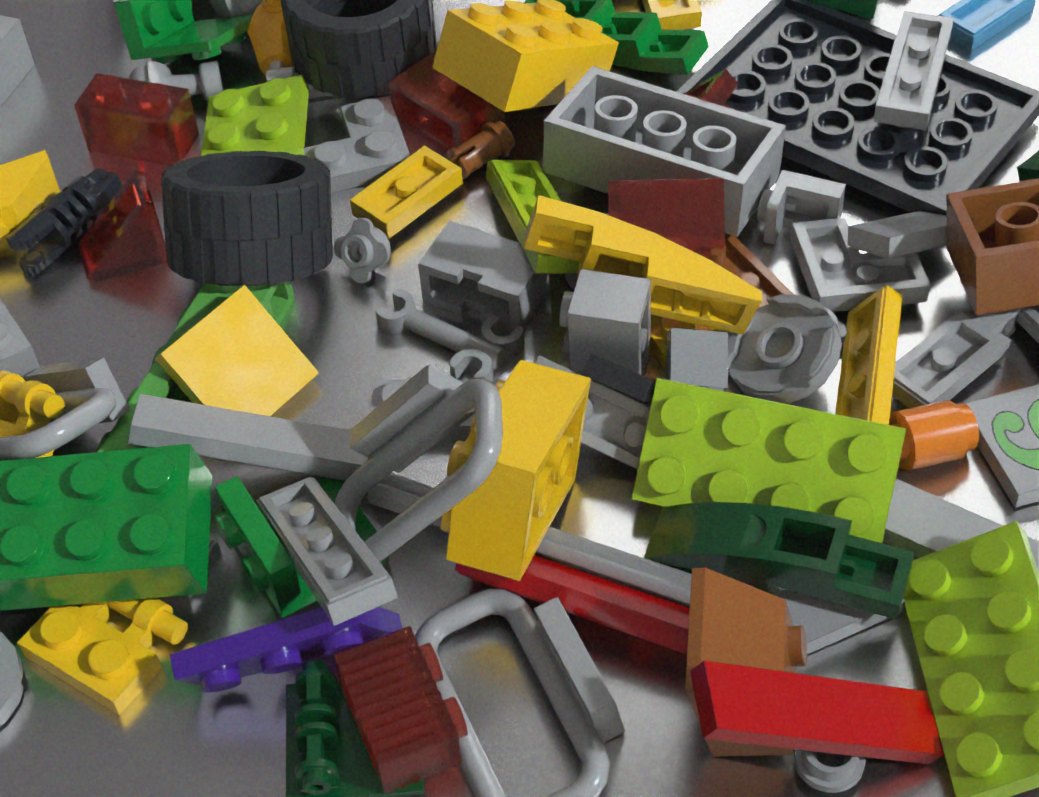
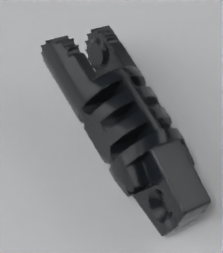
M97 168L85 177L83 175L64 187L62 192L56 194L43 205L41 210L36 211L6 237V241L14 251L18 250L20 252L30 248L28 253L23 254L24 256L19 261L24 275H27L28 278L38 275L67 250L71 243L76 242L84 233L92 228V225L102 219L104 212L124 191V187L116 173Z

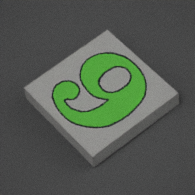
M1039 384L965 403L971 408L977 420L979 429L977 446L1014 507L1039 501Z

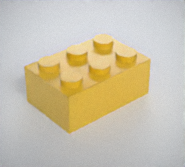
M507 0L501 6L472 3L470 8L447 10L432 68L500 110L508 112L559 104L592 66L610 71L619 42L601 33L603 28L598 23L569 15L565 12V5L555 0H537V3L526 4Z
M520 360L507 380L499 379L495 387L499 391L502 402L503 439L501 452L488 478L474 492L442 515L441 531L449 533L446 560L517 581L521 580L575 481L591 378ZM475 416L466 441L458 440L453 446L447 466V477L467 461L473 450L476 439Z

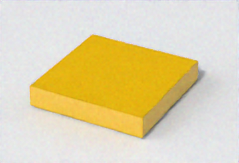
M245 285L155 358L193 403L265 416L274 414L319 374L316 368Z

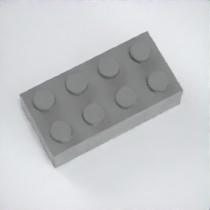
M592 66L544 120L543 172L565 179L568 182L580 184L613 195L616 198L656 209L664 214L676 216L737 237L760 205L764 190H770L779 178L786 125Z

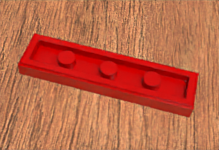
M537 555L533 556L520 581L456 563L455 571L460 575L542 604L558 597L565 611L570 614L687 654L690 612L688 607Z
M706 660L690 671L703 739L930 764L944 755L927 691Z

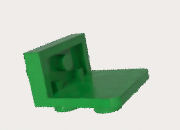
M233 477L215 486L222 512L213 516L215 524L229 549L238 547L244 558L240 559L241 565L255 592L259 594L265 591L282 618L317 601L239 477ZM324 477L316 479L334 503L339 490L344 484L343 481ZM359 506L355 531L365 542L377 530ZM389 556L380 562L382 566L387 564Z

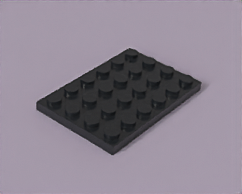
M809 0L769 1L676 91L786 125L782 156L911 213L925 211L946 216V194L978 189L1039 116V90L946 54L926 130L902 128L891 124L874 122L876 103L896 34Z

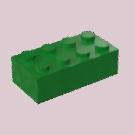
M181 444L0 461V611L207 594L212 474L192 445Z

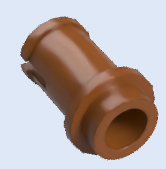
M487 121L482 124L479 133L455 148H450L447 151V158L457 166H462V178L466 179L473 172L485 166L488 161L494 160L497 157L499 159H506L510 155V149L515 146V140L509 128L502 121L495 123Z

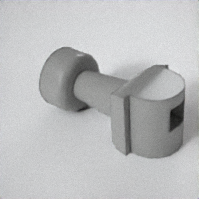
M147 61V65L136 67L129 76L133 110L143 117L157 116V120L167 115L172 107L173 100L203 93L205 101L208 102L210 95L219 94L223 91L218 61L201 63L199 65V74L172 75L169 68L164 64L156 61Z

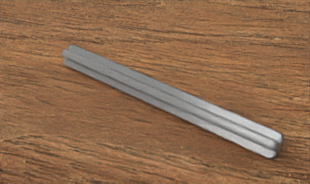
M391 473L368 492V501L373 505L401 514L434 487ZM442 516L431 523V525L441 528ZM551 526L548 528L534 554L690 608L692 576L690 573Z

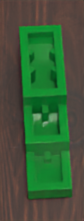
M526 0L524 3H537V0ZM555 0L565 5V12L569 15L598 23L603 28L601 33L619 42L612 65L640 71L688 75L709 48L705 30L662 29L657 13L615 12L612 0Z

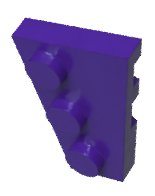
M380 606L335 626L322 607L172 653L170 654L175 681L200 685L203 693H212L239 686L242 683L241 677L257 673H283L302 666L304 662L341 655L405 639L400 615Z

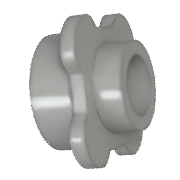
M367 218L354 220L352 230L346 236L338 237L334 242L335 255L343 259L344 263L351 269V278L357 283L368 282L371 279V272L384 267L390 259L391 248L387 236L380 229L373 227L372 222ZM360 246L362 247L363 255L360 253Z

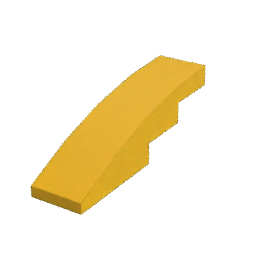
M541 195L537 197L526 229L523 249L579 261L578 277L580 270L585 269L651 279V315L742 335L745 333L762 302V291L713 261L654 232L595 210Z

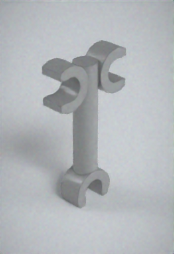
M395 289L392 292L394 308L398 310L397 312H390L381 307L375 310L377 326L381 331L388 334H401L410 330L458 352L451 358L449 364L450 376L457 380H460L465 373L475 371L477 373L474 379L493 381V369L497 370L502 365L504 359L513 358L523 350L525 344L524 328L521 326H517L510 335L500 337L498 336L500 334V319L498 316L492 315L482 323L481 339L417 310L413 295L403 289Z

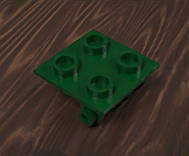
M311 660L304 663L302 671L296 675L295 683L286 684V797H402L425 794L418 672L336 679L335 674L329 670V665L326 662Z

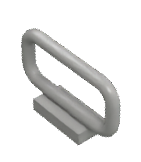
M105 358L44 365L26 375L27 381H39L52 387L55 393L63 398L65 404L64 411L59 417L51 418L48 425L38 430L19 436L0 437V461L39 457L70 442L98 423L113 422L129 412L130 408Z
M428 364L350 429V449L368 457V460L346 479L337 494L334 504L355 530L356 516L360 503L374 486L393 471L400 473L475 413L476 439L467 461L453 474L364 542L379 562L474 492L488 478L495 467L501 452L503 439L502 402L498 389L488 380L471 379L463 383Z
M487 589L471 594L439 610L425 620L415 634L411 651L414 666L475 797L506 796L440 661L437 651L443 638L491 614L501 615L511 624L581 759L582 771L578 778L571 784L546 797H599L607 784L610 766L604 743L626 731L614 698L559 598L556 597L534 608L537 615L536 618L533 610L521 596L502 589Z

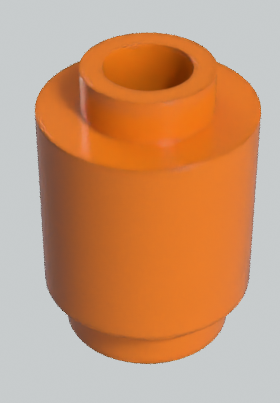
M950 400L894 411L890 414L889 425L906 428L899 467L904 471L962 459L967 451L974 450L978 445L979 429L977 420L971 408L965 403L955 404Z

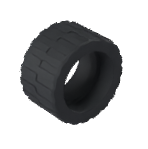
M280 0L295 71L299 75H303L306 84L312 85L314 89L320 92L331 93L333 96L343 98L345 96L366 98L368 96L389 94L390 91L399 90L409 85L414 79L417 80L425 73V69L431 66L435 58L434 53L437 51V39L432 0Z
M231 151L191 157L172 164L162 173L161 189L166 260L168 267L180 277L217 286L245 285L250 287L275 285L312 276L325 269L333 259L331 178L329 168L321 161L287 152Z

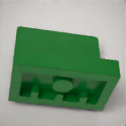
M118 0L114 2L131 60L151 58L152 61L162 64L181 58L180 54L191 53L193 60L207 59L221 54L220 46L234 44L246 38L244 32L248 31L249 23L253 14L194 21L191 0Z

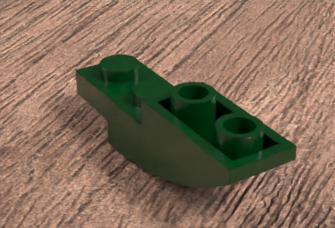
M705 502L662 507L643 558L692 574V568H708L767 593L770 586H775L897 620L915 552L850 535L852 520L781 506Z

